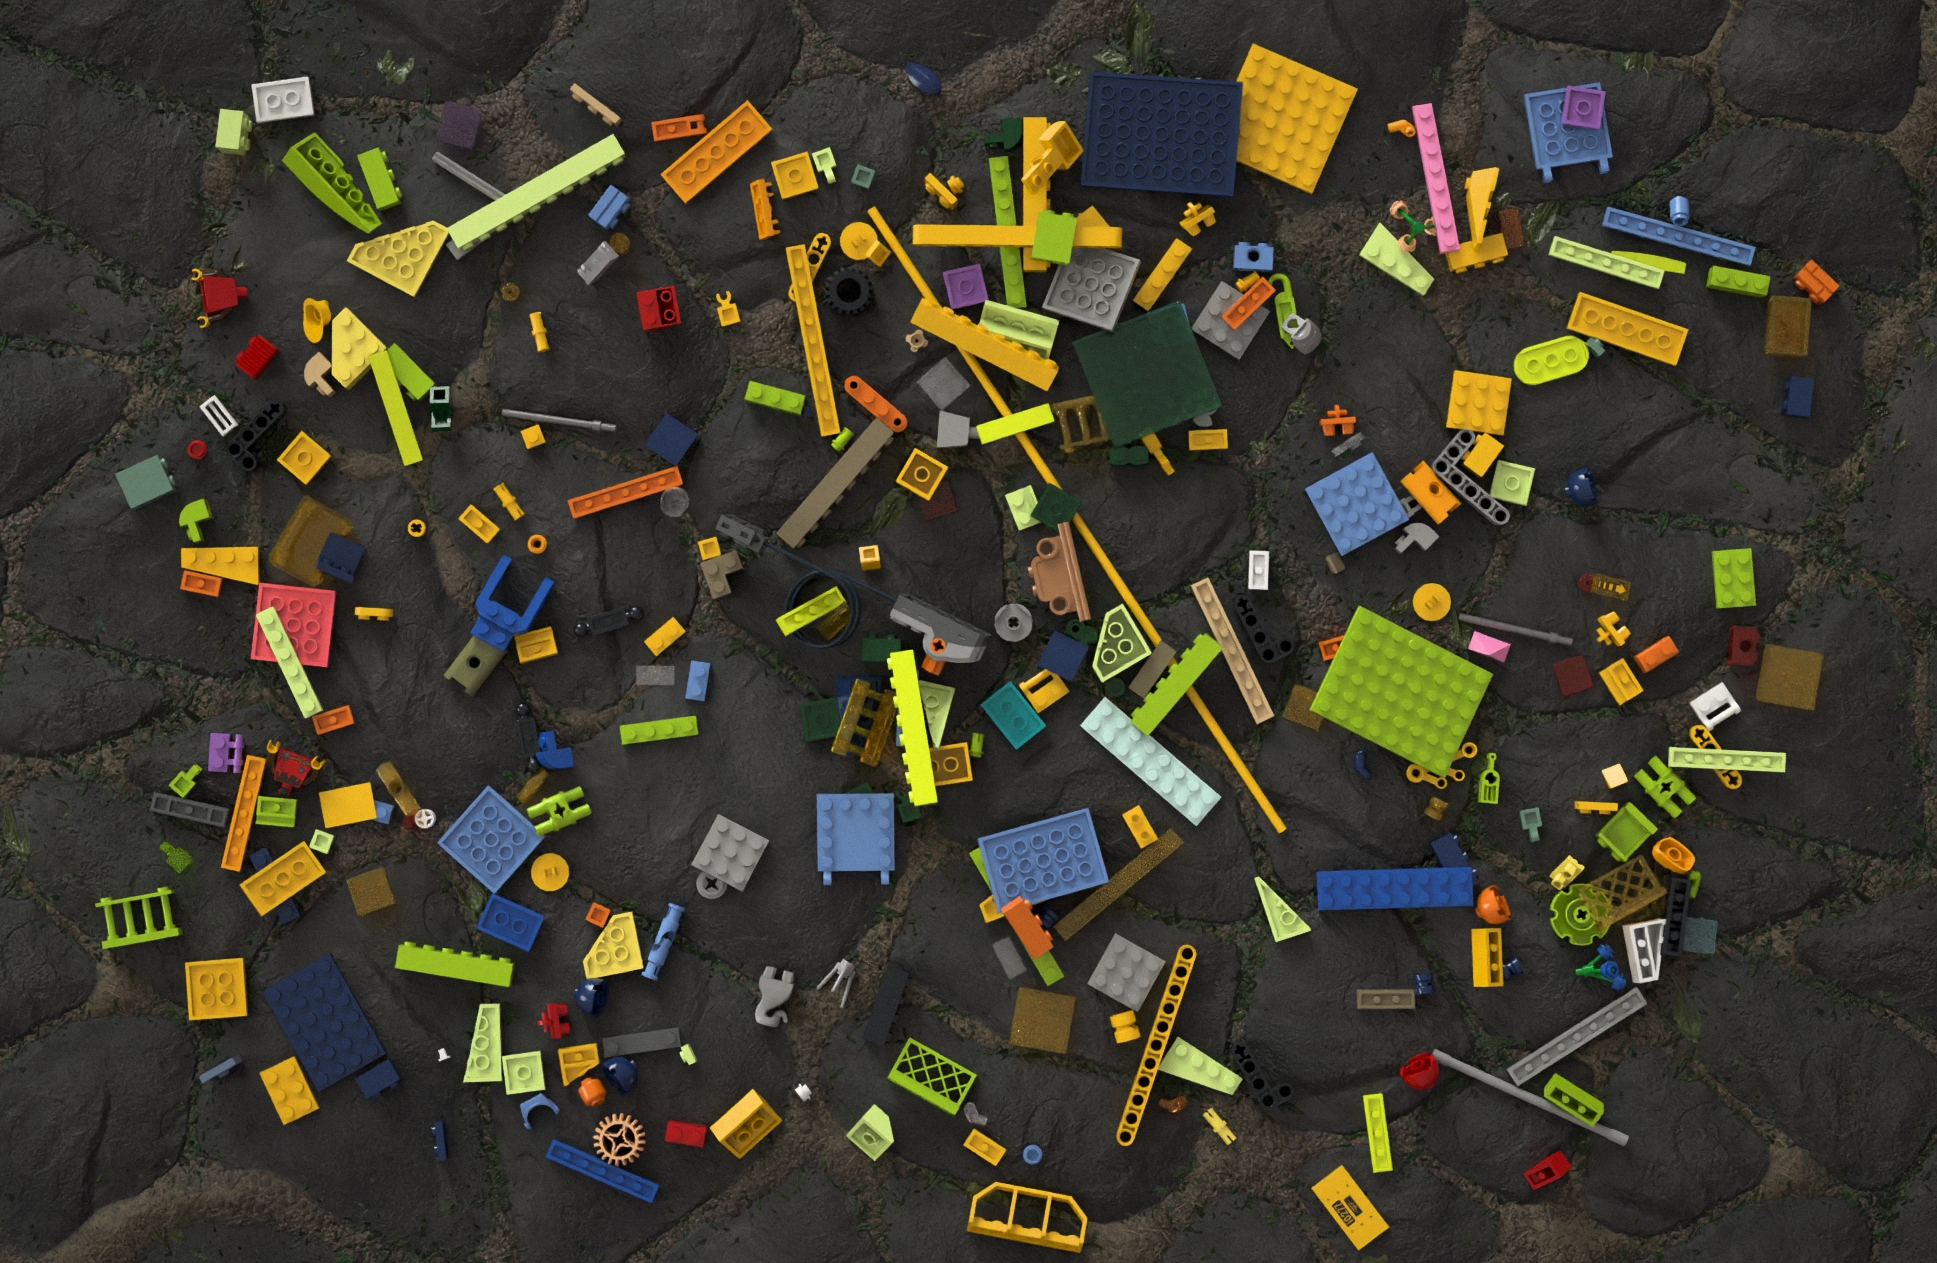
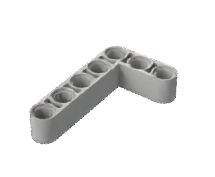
M1463 429L1456 434L1431 465V469L1442 482L1490 522L1498 526L1503 525L1510 518L1509 511L1454 466L1475 440V434L1472 430ZM1462 433L1470 436L1469 443L1462 442ZM1449 448L1457 450V457H1450L1448 453ZM1438 462H1442L1445 465L1444 472H1439L1436 469ZM1452 475L1460 477L1458 485L1451 482ZM1467 487H1472L1475 490L1473 497L1467 496ZM1482 499L1489 501L1490 506L1488 509L1481 507ZM1497 511L1504 514L1502 522L1497 521L1495 518Z

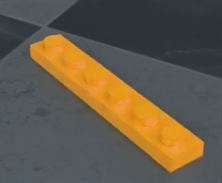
M247 755L221 868L241 872L267 759Z

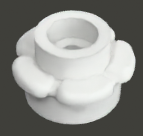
M799 1084L795 1091L804 1102L807 1099L810 1100L809 1095L812 1093L806 1084L804 1086Z

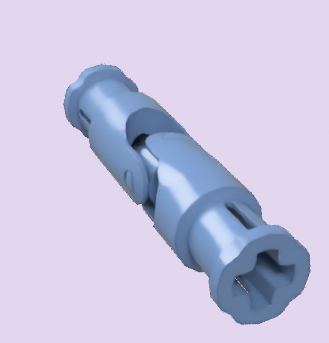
M673 903L668 905L670 907L666 918H663L655 943L647 959L649 962L645 972L641 974L656 981L658 980L659 970L665 963L668 950L679 927L680 916L685 911V908ZM666 932H668V939L663 936Z

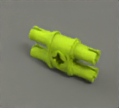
M1654 756L1648 764L1659 775L1658 779L1653 781L1643 769L1639 770L1634 777L1645 788V793L1654 799L1658 807H1663L1673 818H1676L1682 810L1672 801L1671 796L1677 794L1687 805L1691 804L1696 797L1685 786V781L1681 780L1672 771V768H1667L1657 756ZM1662 783L1669 784L1667 786V788L1669 789L1668 791H1661V789L1663 788V786L1661 785Z
M580 786L566 792L559 791L558 794L549 798H543L541 803L526 809L530 819L544 813L550 816L549 820L534 826L538 837L553 830L558 832L559 829L571 824L575 825L577 820L592 814L588 804L573 810L569 809L568 805L570 802L584 797ZM556 806L559 809L564 810L561 813L562 817L559 814L554 813V811L557 809Z

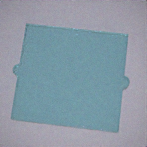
M1687 917L1682 950L1696 952V954H1714L1718 921L1704 919V917Z

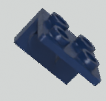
M330 532L314 567L352 583L355 577L353 574L365 547Z

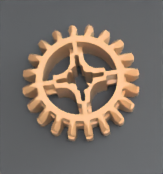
M624 1113L620 1114L619 1119H617L616 1114H613L612 1121L607 1116L605 1118L607 1124L603 1121L599 1123L603 1129H595L597 1133H600V1135H594L593 1137L595 1140H599V1142L594 1143V1147H601L597 1154L604 1152L605 1154L601 1159L604 1160L607 1156L610 1157L608 1164H611L613 1159H615L616 1166L619 1165L620 1160H622L623 1165H626L627 1158L631 1163L634 1162L632 1155L638 1158L640 1154L637 1150H644L639 1144L646 1143V1140L640 1139V1137L645 1136V1132L639 1133L638 1131L643 1126L639 1125L636 1128L635 1124L638 1120L635 1119L631 1123V1115H628L627 1119L624 1120ZM614 1124H623L617 1133L607 1131ZM628 1127L634 1133L635 1143L626 1135ZM623 1132L622 1136L625 1141L621 1142L616 1148L617 1140H615V1137H618ZM604 1136L612 1141V1151H609L606 1147ZM622 1146L633 1148L627 1154L617 1155L619 1148Z

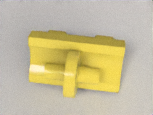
M1569 855L1550 874L1549 877L1553 879L1551 884L1558 890H1561L1572 882L1585 867L1578 864L1577 860Z

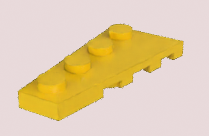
M259 547L181 548V568L259 585Z

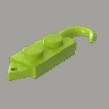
M1275 274L1268 281L1272 286L1273 281L1279 279L1283 282L1284 292L1279 293L1274 300L1280 338L1284 339L1289 347L1293 349L1294 344L1290 345V342H1292L1290 337L1292 335L1281 328V325L1290 314H1296L1291 283L1286 275ZM1297 320L1291 321L1288 327L1297 329L1299 327Z

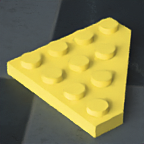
M430 221L423 225L410 227L400 232L355 244L347 262L416 297L449 233L445 226L435 221Z

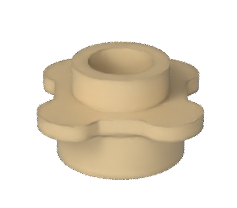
M916 330L915 333L906 336V342H909L910 349L913 352H917L919 348L928 345V341L923 337L922 330Z

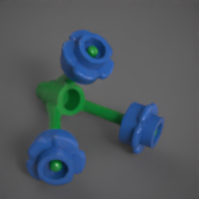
M1607 943L1605 945L1600 944L1601 946L1597 949L1600 954L1594 960L1589 962L1588 965L1576 969L1577 976H1591L1612 982L1611 988L1616 989L1617 992L1619 989L1623 990L1626 978H1623V973L1619 974L1618 965L1614 961H1608L1611 957L1614 958L1612 955L1614 951ZM1604 957L1607 962L1601 966V969H1597L1596 963Z

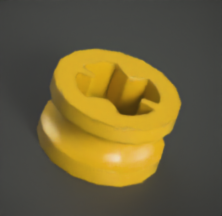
M413 520L408 525V531L414 537H421L426 532V525L421 520ZM414 524H421L422 528L420 529L422 530L420 533H413L412 529L414 528L412 526Z

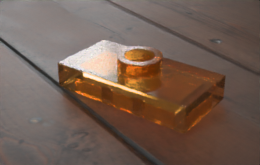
M1518 208L1499 211L1501 232L1506 248L1524 246Z

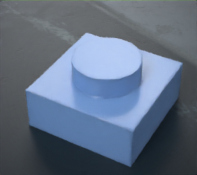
M375 801L377 818L370 820L389 824L394 805Z

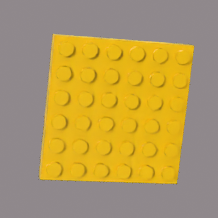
M1252 44L1236 81L1243 82L1237 162L1312 194L1358 89L1256 44Z

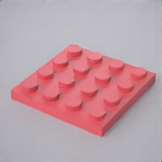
M259 583L256 614L274 606L301 664L328 667L337 591ZM255 616L251 659L278 662L257 616Z

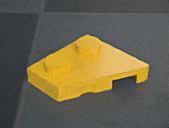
M597 1043L558 1049L564 1086L569 1085L574 1079L582 1076L586 1071L600 1063Z

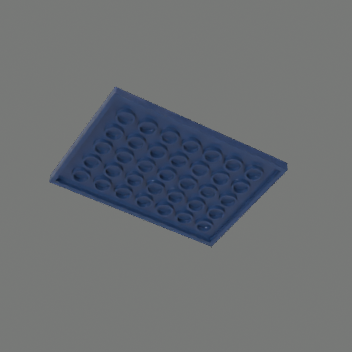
M1090 72L1081 187L1234 197L1243 82Z

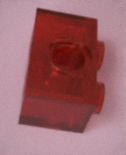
M1730 626L1727 665L1751 667L1754 666V663H1757L1758 652L1755 649L1760 638L1757 628ZM1742 641H1745L1748 644V650L1746 652L1740 649V644Z

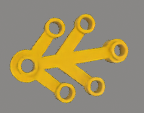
M1470 742L1463 744L1461 749L1457 751L1453 761L1462 757H1474L1477 753L1476 745ZM1468 746L1472 749L1470 754L1465 752V748ZM1411 764L1407 768L1406 775L1411 782L1418 783L1424 780L1434 784L1439 789L1447 786L1445 778H1436L1427 774L1429 771L1417 764ZM1449 768L1447 773L1456 781H1462L1465 777L1462 770ZM1415 769L1419 771V775L1417 777L1413 776L1412 774L1413 770ZM1457 772H1461L1462 777L1460 779H1457L1455 777V774ZM1440 779L1444 781V786L1442 787L1438 785Z

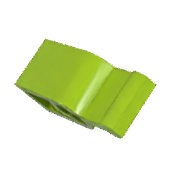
M1488 753L1486 756L1488 760L1487 770L1483 771L1480 775L1478 802L1498 804L1500 777L1498 772L1494 770L1496 754ZM1488 773H1491V776L1494 777V781L1490 784L1489 780L1485 779Z

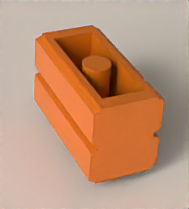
M1813 260L1807 262L1793 277L1796 281L1795 285L1800 290L1805 289L1810 294L1809 298L1816 304L1818 302L1820 304L1824 303L1839 287Z
M1667 636L1633 658L1641 671L1647 673L1678 654L1679 651L1672 639Z

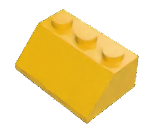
M752 1089L713 1124L710 1129L719 1142L740 1159L782 1122V1119Z

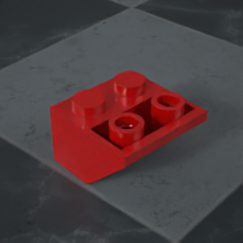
M675 286L637 292L641 321L645 333L681 324Z

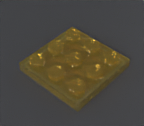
M1765 644L1755 701L1814 711L1824 654Z
M1019 987L1009 1044L1066 1054L1076 996Z

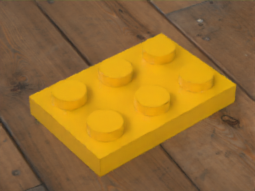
M296 1056L260 1072L283 1125L320 1108Z

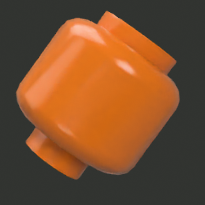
M589 1077L581 1082L582 1086L578 1089V1092L585 1105L596 1107L605 1101L607 1092L599 1079H591Z

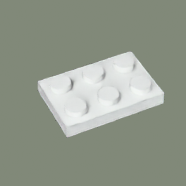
M309 77L252 84L257 123L315 115Z

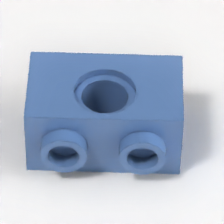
M1239 242V245L1234 247L1233 270L1271 273L1274 247H1269V244L1266 243L1250 246V243ZM1251 252L1256 253L1258 260L1255 262L1250 261L1248 254Z

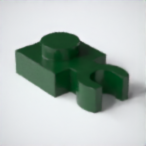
M906 788L907 795L905 797L900 795L899 790L896 791L897 797L902 800V804L897 806L903 823L921 818L919 808L915 807L914 803H910L909 788Z

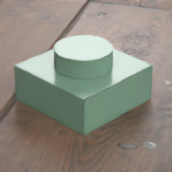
M857 164L851 183L869 190L875 170Z
M1591 337L1585 342L1589 351L1596 358L1605 352L1603 349L1604 345L1597 338L1593 339Z

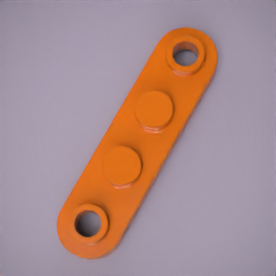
M850 376L846 379L844 384L846 392L889 429L896 433L906 429V417L857 376ZM852 382H856L858 386L857 388L852 389L850 387V384ZM896 419L901 420V424L899 426H896L894 424V421Z

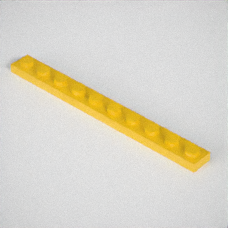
M805 244L787 247L785 249L821 437L839 434L840 428Z

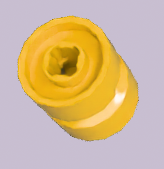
M1133 1010L1110 1016L1112 1027L1116 1028L1114 1034L1117 1043L1141 1037L1138 1026L1134 1025L1136 1018Z

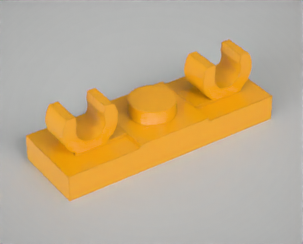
M759 179L750 184L760 240L768 239L780 233V230L773 229V225L779 223L778 220L771 219L772 207L769 203V197L774 194L766 191V187L771 186L772 183H765L764 179Z

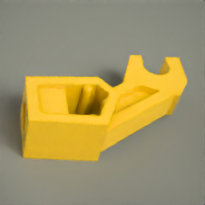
M1147 427L1138 433L1144 446L1148 448V452L1154 454L1167 475L1169 476L1175 472L1168 459L1160 450L1162 445L1152 429Z

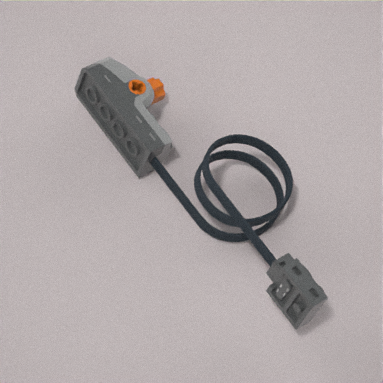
M732 514L721 515L715 529L720 531V535L728 539L732 537L734 542L758 553H764L767 546L816 570L803 576L791 588L785 601L784 614L789 612V607L790 611L795 609L798 596L804 586L819 575L824 574L834 579L845 589L851 604L850 619L845 631L837 640L830 644L812 641L800 629L791 633L795 640L807 647L814 649L836 647L846 642L854 634L861 619L862 604L860 595L852 582L895 602L890 613V619L905 627L911 626L910 629L917 633H925L923 649L927 655L921 667L930 673L940 675L946 661L955 663L980 661L992 636L910 594H899L896 599L843 572L824 570L769 543L770 538L764 536L765 530Z

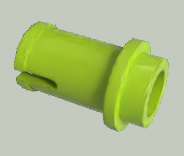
M845 427L839 436L832 440L831 446L838 452L844 450L843 447L854 434Z
M972 733L971 750L968 752H970L971 757L981 758L985 735Z

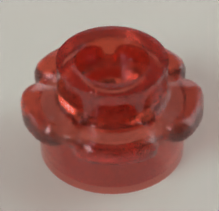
M1583 574L1581 579L1578 580V586L1584 592L1593 591L1597 586V579L1592 574Z

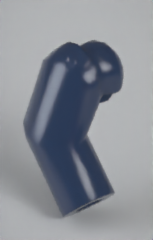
M1359 750L1353 757V768L1365 780L1371 772L1365 767L1367 753L1364 750Z

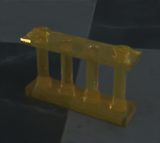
M1126 389L1051 404L1052 414L1056 413L1059 416L1065 444L1060 445L1059 450H1064V453L1076 451V447L1119 438L1121 441L1131 440V436L1135 435V430L1128 431L1122 403L1124 398H1127ZM1110 401L1115 404L1121 433L1109 435L1104 411L1105 402ZM1094 405V408L1097 410L1102 437L1093 439L1090 437L1085 414L1086 406ZM1075 409V412L1078 413L1083 441L1074 443L1071 440L1066 416L1068 414L1067 410Z
M856 679L831 752L846 756L847 751L861 755V762L877 767L897 710L893 699L897 694L887 689L884 690L883 694L870 690L871 683ZM866 696L881 701L877 712L863 708ZM860 715L874 719L871 730L856 726ZM853 733L868 738L864 748L850 744Z

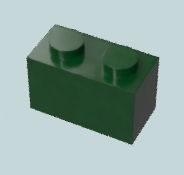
M867 635V638H862V662H887V659L891 658L890 653L901 652V639H897V635H886V639L878 638V635Z

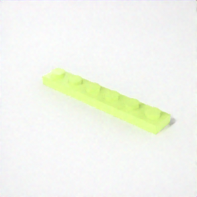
M1554 236L1548 254L1552 257L1655 289H1659L1665 271Z
M272 606L256 614L304 718H309L323 711L275 607Z
M1669 747L1668 766L1770 772H1785L1786 753Z

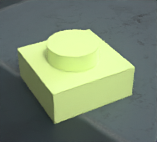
M316 829L309 847L328 854L335 836Z
M688 1043L681 1047L680 1055L684 1063L688 1062L689 1065L695 1063L697 1058L690 1044Z

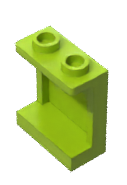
M1046 209L1043 212H1039L1031 256L1032 260L1069 266L1077 218H1074V214L1062 213V215H1056L1055 211Z
M1627 802L1598 831L1596 836L1599 838L1597 842L1603 848L1608 847L1612 851L1611 856L1615 860L1626 862L1628 857L1658 829L1631 802Z

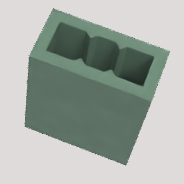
M156 455L115 474L131 509L136 510L177 491L175 488L177 485L173 475H169L167 470L169 465L165 458Z

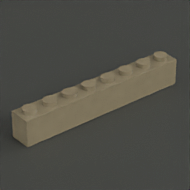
M876 417L776 534L793 549L796 547L800 548L806 542V535L809 532L813 534L819 527L817 524L821 518L825 520L832 512L830 510L834 503L838 505L844 498L842 494L845 490L848 489L850 491L857 483L855 479L858 475L863 476L869 469L867 465L870 461L873 460L875 462L882 454L880 450L883 446L888 447L892 443L894 432Z

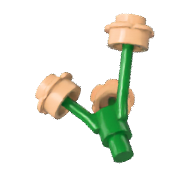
M1396 201L1391 206V216L1397 219H1407L1411 223L1412 231L1411 235L1406 234L1398 240V246L1404 252H1413L1416 248V239L1414 237L1417 233H1421L1425 229L1429 235L1436 236L1434 220L1431 217V219L1426 220L1424 225L1422 222H1416L1407 215V204L1404 201Z

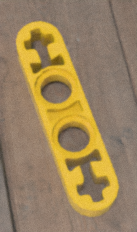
M819 233L815 236L807 252V259L812 254H816L820 258L819 262L814 265L808 260L812 283L831 246V239L825 233ZM824 237L826 238L825 241L827 242V245H823L820 250L824 251V253L821 254L820 252L813 250V248L815 247L816 249H818L819 242L817 240H822ZM791 285L788 292L789 297L793 302H796L792 293L793 285Z
M1695 725L1690 729L1689 736L1698 749H1705L1707 744H1713L1715 749L1722 750L1706 727ZM1696 729L1703 730V733L1701 735L1704 739H1707V737L1709 738V740L1704 742L1702 745L1699 744L1700 742H1703L1700 737L1694 736L1696 734ZM1713 769L1727 788L1736 789L1741 786L1742 777L1737 770L1729 772L1731 777H1737L1735 780L1736 785L1728 783L1730 781L1728 775L1722 776L1723 773L1728 772L1730 769Z

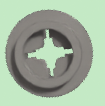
M704 872L699 874L696 885L703 897L715 899L723 895L727 888L726 883L717 879L715 884L718 890L714 887L706 890L705 888L709 884L706 877L711 880L716 878Z

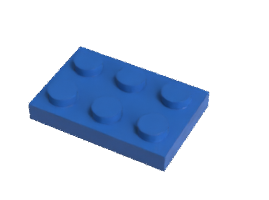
M492 893L476 929L530 952L545 916Z

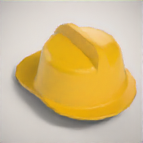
M307 298L303 304L304 332L309 341L317 343L322 338L323 327L331 320V312L328 301H315L312 298Z

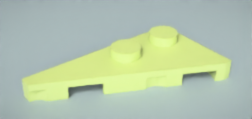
M919 680L920 694L933 748L939 751L955 688Z
M1259 876L1254 878L1275 942L1311 931L1310 927Z

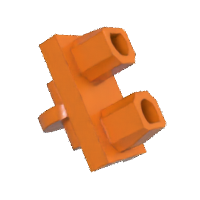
M1334 405V410L1327 411V416H1335V418L1321 419L1319 421L1320 427L1323 428L1324 436H1335V425L1342 426V435L1353 434L1356 417L1340 418V416L1347 415V410H1339V405Z

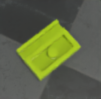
M258 796L255 824L295 827L298 799Z

